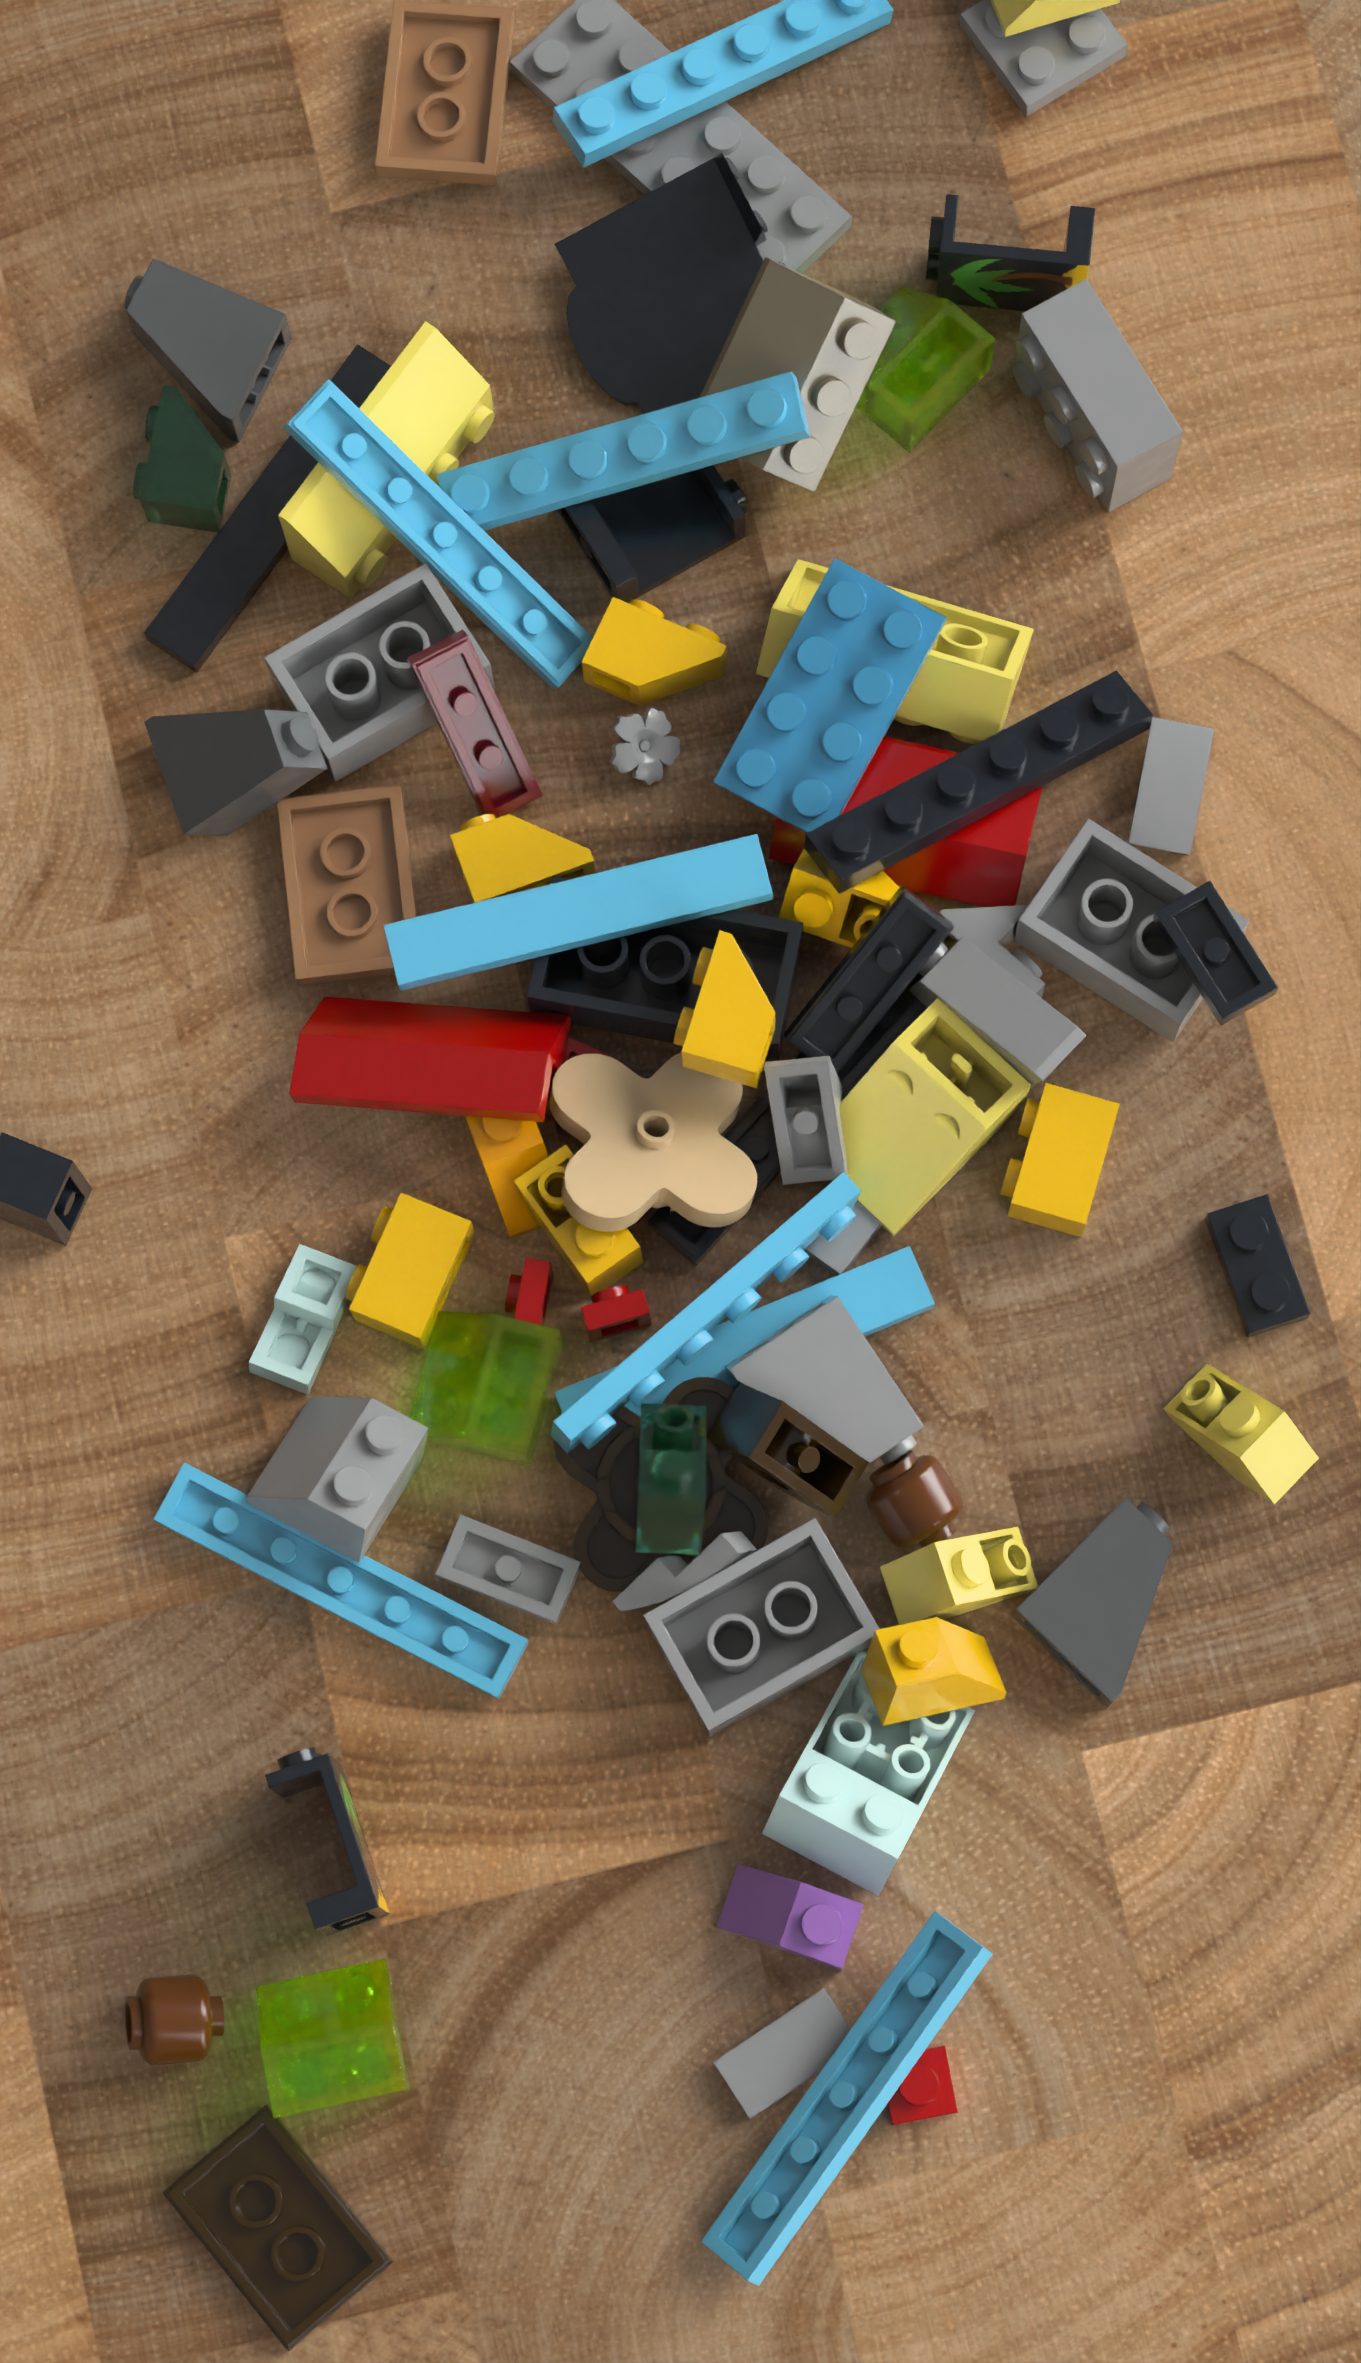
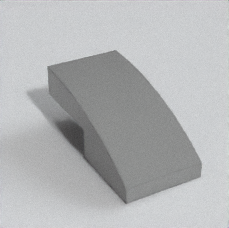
M1152 717L1128 839L1129 844L1187 855L1191 854L1214 728Z
M741 1531L721 1533L689 1565L679 1555L657 1558L612 1602L620 1611L662 1605L758 1550Z

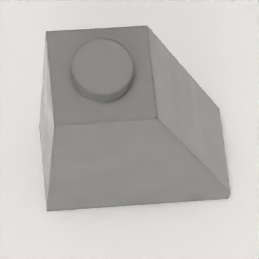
M964 936L951 945L949 949L941 943L918 972L922 977L909 989L927 1008L937 998L942 1001L1031 1084L1030 1088L1043 1082L1087 1036L1078 1026Z
M829 1296L725 1366L731 1378L784 1401L870 1463L878 1457L881 1458L885 1465L896 1460L917 1444L912 1434L924 1427L838 1296Z

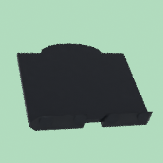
M723 153L555 243L576 284V287L568 296L566 315L570 336L581 362L594 382L610 398L625 406L639 405L643 414L700 397L764 261L757 245L767 240L764 233L768 231V228L761 215L756 210H752L737 181L740 179L737 168L728 157H724Z

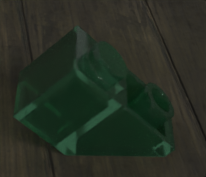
M163 385L159 406L151 405L148 410L145 439L147 442H151L147 463L139 462L137 465L133 486L134 498L140 500L148 522L218 533L222 526L231 481V473L225 454L177 388Z
M641 1403L635 1552L701 1555L706 1500L707 1406Z

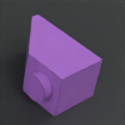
M738 1864L716 1927L842 1971L864 1904L800 1881Z

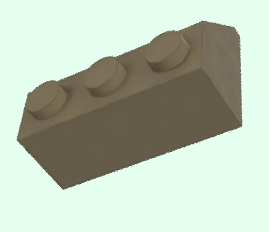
M765 257L699 398L792 371L797 377L810 437L739 458L764 471L815 492L896 321L862 300Z

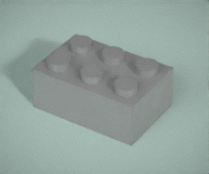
M1085 279L1022 313L1019 337L1015 343L1017 349L1015 365L1012 366L1015 380L1027 398L1036 396L1046 412L1043 420L1053 442L1059 448L1067 446L1078 465L1075 466V473L1085 493L1091 499L1098 496L1109 513L1171 479L1183 431L1088 280Z
M426 563L264 657L272 682L290 711L308 713L311 725L318 735V744L327 770L335 783L437 723L407 660L408 657L464 630L472 642L492 688L495 689L490 662Z
M1088 818L1020 917L1014 941L1173 1043L1203 1000V997L1153 920L1157 910L1197 887ZM1227 907L1245 934L1250 921Z
M816 1518L643 1615L646 1627L709 1738L867 1649L870 1646L874 1631L879 1629Z

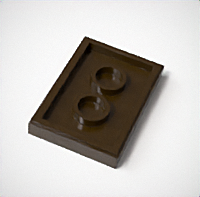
M265 2105L162 2192L287 2351L293 2349L394 2262L269 2105Z

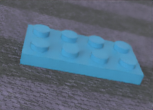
M834 558L713 782L717 786L805 833L841 816L947 621L946 617Z

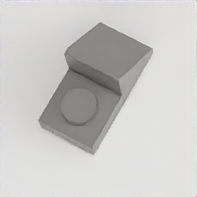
M1028 905L943 909L939 912L950 920L954 926L953 930L942 942L948 949L964 936L1042 998L1045 983L1040 979L1042 971L1039 966L1021 950L1014 949L1010 953L1005 949L1015 938L1018 921Z
M830 1056L765 1062L764 1070L783 1185L835 1180L843 1172L847 1175L848 1162L839 1111L843 1090Z

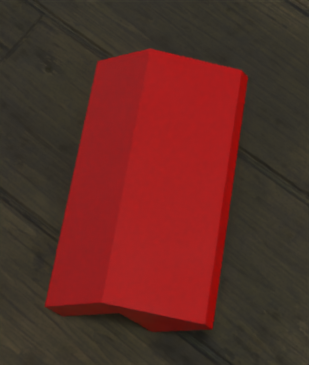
M884 736L842 814L955 756L959 752ZM1043 786L883 871L899 888L903 885L911 891L983 907L1015 906ZM776 817L768 859L796 864L804 850L806 833Z
M323 997L299 1033L289 1095L295 1103L544 1122L550 1079L554 1078L559 1067L565 1063L571 1017L566 1014Z

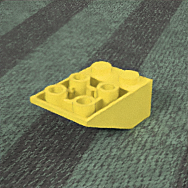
M938 998L888 1047L843 1099L839 1109L848 1162L847 1176L861 1190L857 1202L875 1217L892 1236H895L1024 1106L1031 1084Z

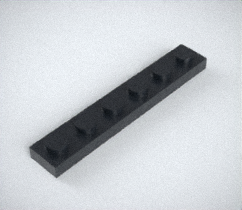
M1116 670L806 833L804 849L840 894L1150 729L1153 714Z

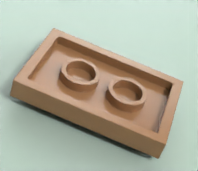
M393 0L375 161L377 177L497 186L514 28L513 8Z
M401 784L281 799L277 802L297 985L304 986L394 975L395 971L384 925L417 917Z

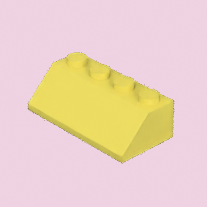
M426 321L359 408L438 486L437 474L458 468V456L470 441L476 444L485 436L495 417L490 385L434 326ZM319 462L278 515L291 560L350 599H352L362 584L369 587L376 581L387 562L385 553L397 539Z
M800 559L796 561L772 606L756 670L757 675L770 678L829 568ZM888 586L945 616L947 619L894 720L905 725L920 726L924 724L948 731L957 740L970 744H977L1000 732L1014 695L1034 629Z

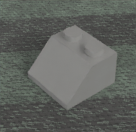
M310 1397L247 1495L246 1503L360 1563L420 1466L429 1428L373 1398Z

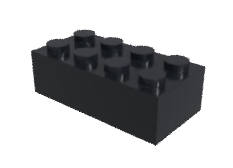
M553 876L551 884L570 879ZM729 910L535 958L527 994L530 1012L570 1015L571 1024L673 1043L683 1008L695 1009L701 991V986L692 984L700 952L703 947L714 950L719 931H723L733 935L775 1011V1031L765 1061H779L803 944V922L739 910Z

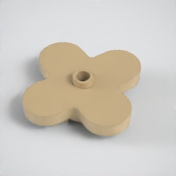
M682 1052L667 1060L650 1078H642L618 1060L602 1054H582L563 1063L553 1079L549 1099L550 1109L557 1123L585 1144L570 1159L564 1174L561 1192L563 1203L569 1214L582 1225L604 1232L618 1231L633 1225L651 1207L669 1206L671 1208L670 1212L676 1211L687 1220L705 1227H723L740 1220L751 1207L757 1187V1173L750 1158L741 1149L721 1136V1134L734 1121L738 1113L743 1094L742 1084L683 1067Z

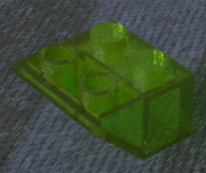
M901 286L879 309V311L894 319L896 323L855 407L910 453L992 368L995 338L949 299Z
M438 1311L409 1418L429 1428L426 1439L428 1442L531 1467L563 1347L560 1330L497 1314Z
M386 1958L256 1986L260 2048L273 2118L285 2119L412 2091Z

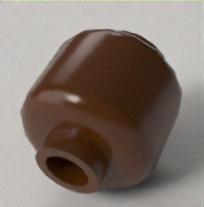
M909 1450L896 1460L886 1465L883 1464L870 1475L869 1479L873 1486L869 1489L866 1497L868 1508L891 1543L895 1546L907 1547L919 1543L921 1548L934 1542L947 1540L955 1533L956 1528L951 1521L962 1509V1498L934 1456L923 1455L916 1457L914 1452Z
M194 1974L144 1979L139 1984L136 1996H127L125 2001V2029L128 2048L130 2050H139L143 2060L150 2065L198 2062L203 2060L211 2048L212 2037L223 2036L224 2008L221 1996H210L205 1981Z

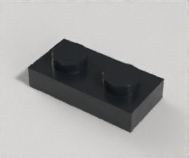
M1211 881L1204 883L1155 912L1154 922L1220 1026L1276 994L1278 986Z
M1268 1194L1207 1213L1205 1221L1247 1338L1307 1319L1311 1313Z

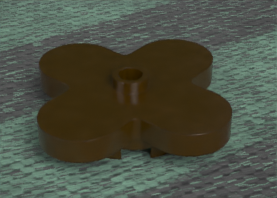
M697 1377L684 1381L669 1393L656 1414L649 1420L641 1418L623 1406L611 1416L616 1421V1426L590 1449H587L581 1442L567 1454L554 1440L556 1456L563 1469L574 1479L594 1491L597 1496L595 1504L579 1526L574 1542L575 1558L581 1562L579 1568L583 1575L594 1585L609 1591H624L657 1558L665 1557L669 1550L677 1548L692 1559H695L721 1533L741 1531L757 1550L763 1548L768 1533V1521L761 1502L753 1493L726 1475L725 1467L732 1456L706 1439L735 1391L730 1385L710 1377ZM657 1471L668 1473L673 1480L671 1492L664 1497H657L648 1489L649 1477Z

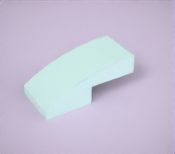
M299 1244L275 1294L274 1310L249 1360V1372L308 1395L348 1302L345 1299L346 1290L357 1266Z

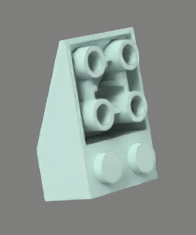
M861 1651L854 1658L783 1787L762 1834L879 1896L975 1710L966 1707L882 1726L861 1671L867 1654Z

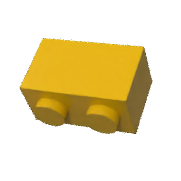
M1045 1083L1041 1101L1028 1098L1018 1135L1030 1138L1023 1161L1014 1158L1010 1159L1000 1195L1012 1198L1008 1217L1074 1236H1082L1120 1106L1119 1103Z
M400 1193L394 1208L385 1205L372 1231L371 1241L378 1244L368 1266L360 1263L356 1267L346 1290L345 1299L352 1301L349 1310L354 1320L425 1350L476 1235L472 1222L404 1193Z

